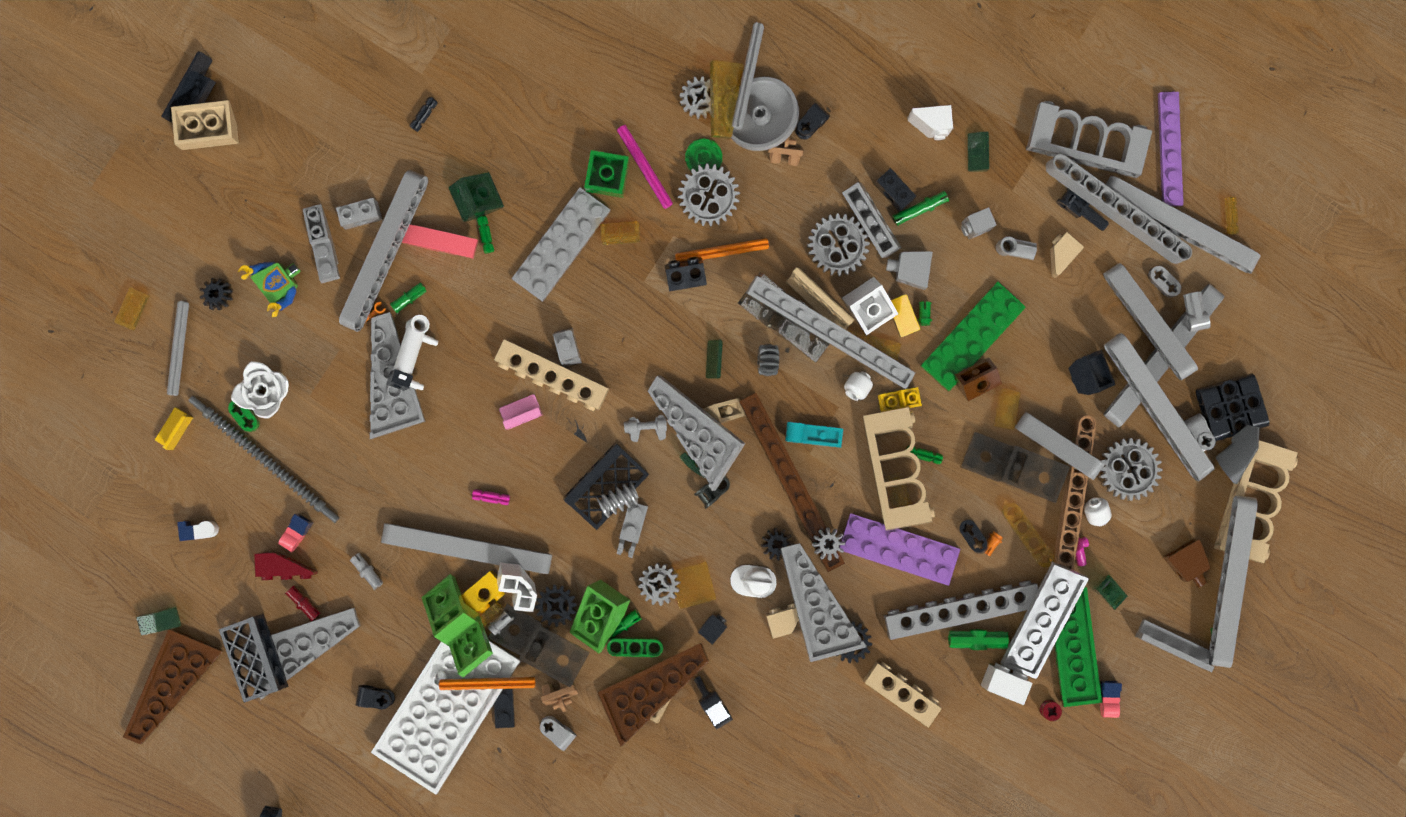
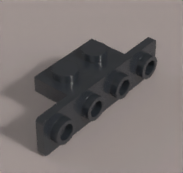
M200 51L196 53L162 113V118L173 124L171 107L205 103L216 83L204 76L213 61L210 57Z

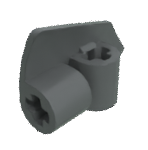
M1245 426L1231 439L1232 444L1216 456L1217 462L1234 484H1238L1259 449V427Z

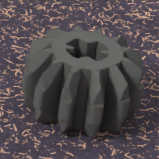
M760 345L757 357V369L760 375L771 376L778 373L779 348L777 345Z

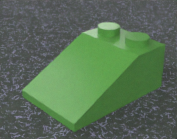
M602 580L588 585L570 634L597 653H601L624 617L630 599Z

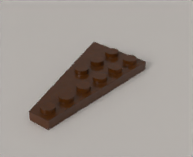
M168 629L123 738L140 745L143 744L224 650L176 630Z

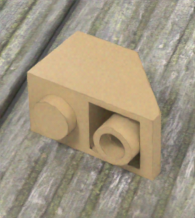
M795 603L787 605V609L781 610L780 607L769 610L770 614H766L773 639L793 632L799 621Z

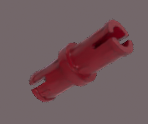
M295 585L285 593L294 602L296 608L300 609L311 622L321 613Z

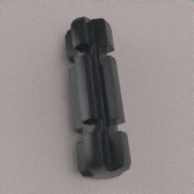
M432 97L427 98L426 104L416 114V119L412 120L409 124L410 128L416 132L421 129V124H424L430 116L432 108L434 109L438 104Z

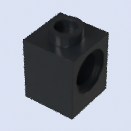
M712 613L699 628L698 633L713 645L726 630L727 625L725 623L727 620L719 613L717 615Z

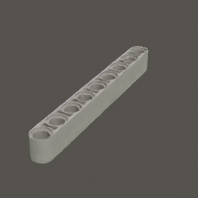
M1059 154L1046 163V171L1049 175L1171 263L1178 264L1192 256V249L1187 243L1067 156ZM1055 162H1057V163L1059 164L1060 169L1057 168V166L1055 165Z
M411 170L404 174L340 314L339 323L356 332L363 328L427 188L428 178Z
M1114 176L1109 177L1106 183L1109 188L1174 235L1245 273L1251 274L1261 257L1256 251Z
M1211 284L1205 286L1201 291L1204 308L1209 316L1225 297ZM1186 311L1171 328V331L1184 348L1197 333V331L1189 332L1185 323ZM1156 348L1144 362L1156 381L1169 368ZM1128 383L1103 414L1118 428L1125 423L1141 403Z
M1119 333L1104 344L1105 350L1189 474L1199 482L1214 471V466L1127 337Z
M1235 495L1232 503L1208 655L1209 665L1230 668L1233 663L1257 512V499L1253 497Z
M384 523L381 543L495 565H500V562L519 564L523 570L549 574L552 555L388 523Z

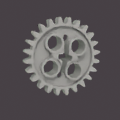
M706 164L704 170L699 165L698 172L691 169L693 175L685 174L688 180H681V183L685 186L678 189L683 192V195H679L678 198L684 200L679 205L686 206L683 213L689 211L688 218L690 219L694 216V223H697L699 219L702 220V226H704L706 221L712 226L714 220L719 225L720 218L727 221L725 215L732 216L730 209L736 210L737 208L733 203L739 202L735 195H739L740 192L734 191L739 185L732 184L735 177L729 179L730 172L722 173L723 167L716 170V164L713 165L712 169H709V165ZM704 176L710 180V185L706 188L701 187L699 184L700 178ZM716 179L717 184L712 191L714 198H709L704 210L701 211L700 208L706 198L704 192L710 190L713 181ZM720 185H724L727 188V193L724 196H719L716 193V189ZM693 194L701 196L700 204L694 205L691 203V196ZM712 202L718 205L716 213L708 211V205Z
M837 213L835 219H833L830 214L828 221L822 218V225L819 223L815 224L818 230H811L814 236H809L808 240L813 243L808 244L807 247L813 248V250L808 254L815 256L812 262H819L817 268L824 266V273L829 269L830 275L834 271H837L838 276L841 275L842 271L848 275L849 268L854 272L856 271L855 265L859 267L862 265L859 260H866L863 253L866 254L869 250L864 247L868 246L870 242L864 241L868 238V235L862 234L865 230L864 228H858L860 221L856 224L853 223L854 217L847 220V214H845L843 219H840L839 213ZM837 228H844L846 235L839 236L836 232ZM829 230L833 232L834 237L838 243H843L841 249L848 256V259L844 258V255L839 247H834L836 241L829 234ZM827 237L830 240V245L823 246L820 239ZM850 243L854 244L857 248L856 252H849L847 245ZM833 253L838 254L840 261L837 263L833 262L830 255Z
M1128 438L1127 443L1124 439H1121L1120 445L1117 442H1113L1114 449L1107 447L1109 453H1102L1105 460H1100L1105 464L1101 469L1103 474L1099 476V478H1105L1102 485H1109L1106 491L1114 490L1113 496L1117 497L1120 494L1121 500H1124L1126 495L1128 501L1133 500V495L1136 500H1140V494L1143 497H1147L1146 491L1154 492L1151 486L1159 485L1155 479L1162 478L1157 475V472L1163 471V469L1157 468V465L1162 462L1155 460L1159 454H1152L1153 447L1146 449L1147 442L1140 445V439H1136L1134 443L1132 438ZM1133 451L1137 453V460L1135 462L1130 459V454ZM1115 461H1119L1121 464V468L1118 471L1113 467ZM1129 466H1133L1132 473L1127 472ZM1142 468H1144L1147 471V475L1145 478H1142L1140 476V470ZM1126 477L1130 480L1128 488L1123 485V480Z

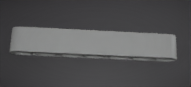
M1119 263L1103 273L1107 283L1176 377L1182 381L1197 371L1198 367L1126 268Z

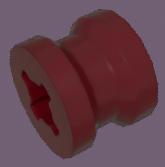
M1046 700L1040 706V714L1049 721H1057L1062 715V709L1056 702Z

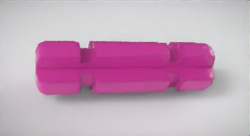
M477 489L473 490L472 493L473 500H482L496 504L499 502L502 505H509L510 496L506 494L482 492V490Z

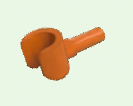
M382 302L375 304L374 310L368 315L366 322L377 314L383 315L386 312V308L382 311L377 310V307L382 305Z

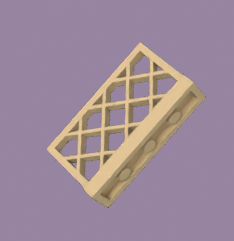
M796 268L792 272L791 277L786 283L820 315L846 330L854 319L800 268Z

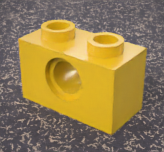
M491 570L461 596L470 608L476 612L480 611L482 614L490 607L489 602L493 599L498 601L505 593L498 591L497 575ZM482 588H486L490 592L487 599L480 595Z

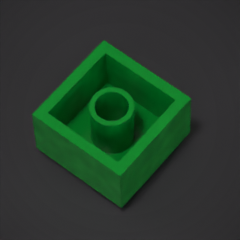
M591 150L584 186L585 191L623 198L630 163L629 156Z

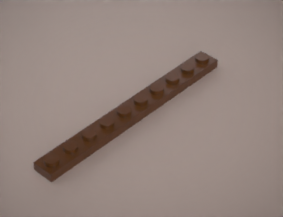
M757 393L739 402L812 543H818V540H815L813 537L814 535L819 538L821 537L818 532L820 529L826 534V526ZM826 539V544L824 545V548L826 549V547H828L829 549H831V544L833 543V540L831 539V541H829L828 539ZM838 550L836 551L839 555L838 558L831 554L832 559L829 561L826 554L824 559H821L827 572L845 564Z

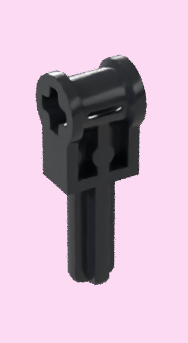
M1066 188V193L1061 199L1056 201L1061 208L1068 211L1075 218L1083 216L1101 231H1104L1109 225L1107 220L1089 207L1090 204L1069 188Z

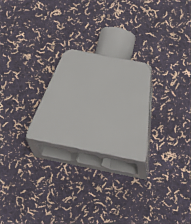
M901 252L898 261L887 260L886 271L897 272V282L925 290L928 287L933 252Z
M573 328L554 332L553 337L562 366L568 367L582 363Z

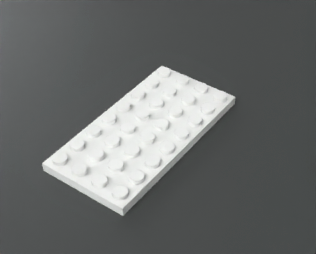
M489 641L493 654L465 677H462L457 672L449 646L441 642L371 753L434 794H437L503 690H440L439 680L510 678L521 660Z

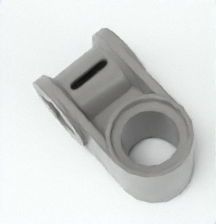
M1200 413L1184 421L1203 451L1214 447L1215 438L1205 418ZM1203 439L1207 440L1205 445H1202L1201 443Z
M546 716L541 721L540 731L563 751L567 749L577 736L570 728L563 725L553 716ZM545 722H546L547 724H549L550 722H552V723H553V725H552V728H553V729H551V728H548V730L545 729V726H546Z

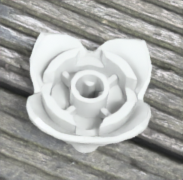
M250 362L244 369V380L233 389L231 400L241 408L252 409L258 417L270 418L278 411L283 398L287 395L288 379L280 372H273L263 363ZM261 386L266 388L265 394L259 393V390L262 389Z

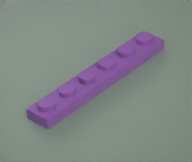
M1179 92L1158 93L1162 202L1170 206H1182L1183 184Z

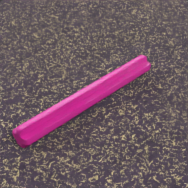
M620 126L617 129L618 134L663 208L671 207L673 202L627 126Z

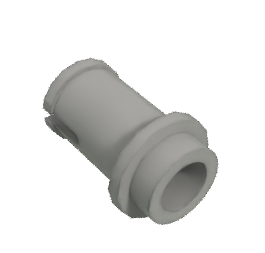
M504 611L496 620L489 622L488 629L494 635L500 634V630L513 619Z

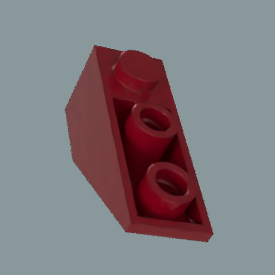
M279 552L254 554L255 577H261V580H273V576H281V580L293 579L292 576H300V579H312V575L318 574V571Z

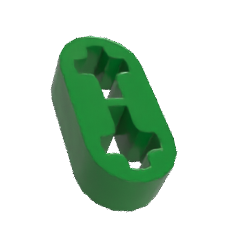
M231 401L228 411L239 426L247 432L256 431L260 423L251 409L240 408L243 414L235 412L236 404ZM245 417L254 421L252 422L253 427H246L248 422Z

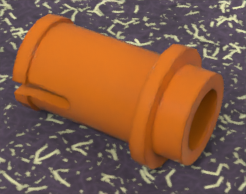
M994 531L992 534L989 533L990 537L987 539L989 548L985 554L991 556L1003 539Z

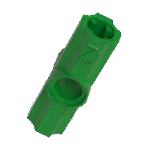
M983 629L949 631L948 644L949 648H969L970 650H987V648L1008 649L1009 637L1008 632L987 631Z

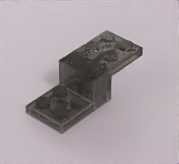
M760 272L757 275L764 281L768 282L769 284L778 288L782 292L786 293L763 273ZM746 292L737 303L773 333L789 341L814 362L818 361L829 346V343L818 336L810 341L811 332L765 304H761L760 301L751 297ZM792 297V298L796 299L797 301H799L800 303L804 304L801 300H799V299H797V298H795V297Z
M977 432L973 433L960 468L1013 489L1023 490L1053 503L1057 502L1070 468L1067 465L1016 445L1010 446ZM983 451H987L990 454L988 462L981 460L980 455ZM1042 472H1046L1049 475L1047 483H1041L1039 480V475Z
M507 603L502 613L506 611L513 620L500 630V634L494 635L491 632L488 638L520 655L519 659L571 688L590 652L558 635L557 630L523 611L514 610V607ZM511 625L519 626L520 632L518 635L510 633L509 628ZM560 655L568 657L569 662L566 666H561L558 663Z

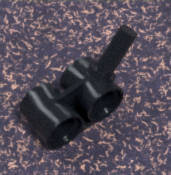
M700 676L696 677L694 682L702 694L701 699L698 701L717 730L732 721L733 718L715 690L712 692L708 691Z

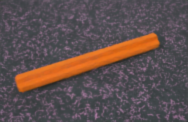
M767 238L722 245L676 253L675 258L682 262L687 261L690 257L702 258V260L768 249L769 242Z
M535 677L439 680L440 690L534 688L536 685Z

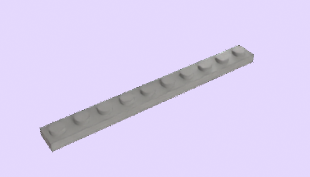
M755 276L746 293L903 389H907L914 377V371L760 277Z

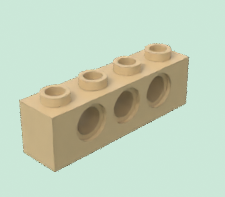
M875 662L863 679L864 683L929 728L942 709L938 705L939 701L931 695L928 698L922 694L923 690L917 685L913 684V686L907 684L906 681L908 679L897 673V675H894L890 672L892 668L884 662L881 664ZM885 677L892 678L890 686H883L882 681ZM906 688L908 690L907 696L899 697V690ZM922 699L924 701L923 706L919 709L915 708V701Z

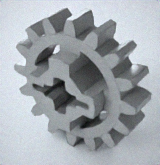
M694 77L693 83L688 80V87H682L685 93H680V98L684 99L680 101V104L686 105L683 109L684 112L689 110V116L692 117L696 114L697 119L700 118V115H703L706 119L707 113L714 115L713 109L718 110L719 108L716 103L721 102V98L717 97L720 95V91H715L717 84L711 85V79L705 82L704 77H701L700 81ZM709 90L713 95V100L710 97H708ZM704 93V100L701 99L697 103V96L700 97ZM688 96L693 100L692 106L688 102Z
M659 563L655 565V568L650 565L648 567L649 572L647 570L642 572L645 577H639V580L643 583L638 585V588H643L644 590L640 594L647 595L645 601L652 599V605L658 601L659 605L662 606L664 600L668 604L671 602L669 597L675 599L677 596L674 592L680 591L676 585L680 584L681 581H676L675 579L678 573L673 575L674 568L672 567L668 570L667 564H664L662 568ZM659 572L657 577H649L652 573ZM667 575H668L669 578L671 579V582H672V583H670V582L668 581V579L666 578ZM659 580H661V584L664 585L660 589L658 588V584L655 583ZM663 591L669 592L668 595L660 597Z

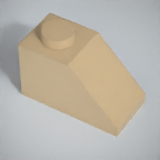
M1068 232L1063 235H1057L1052 241L1054 245L1050 249L1051 270L1054 278L1058 277L1084 248Z
M740 398L703 408L704 411L719 423L745 416L739 402L741 401Z

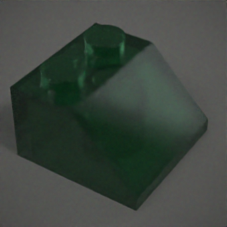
M489 172L460 178L448 187L463 222L475 220L478 217L488 215L504 207Z

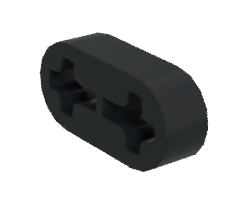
M971 520L963 521L960 524V532L970 548L977 554L985 553L989 548V543L979 527ZM966 525H973V536H971L969 532H964L966 530ZM975 538L980 542L984 541L982 549L975 548L977 545L974 540Z

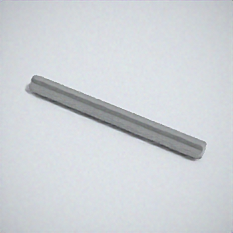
M756 22L753 24L732 127L741 130L744 124L764 30L762 23Z

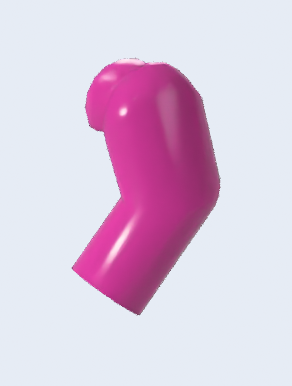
M1086 537L1078 538L1076 551L1077 566H1085L1087 564L1084 547L1089 546V541Z

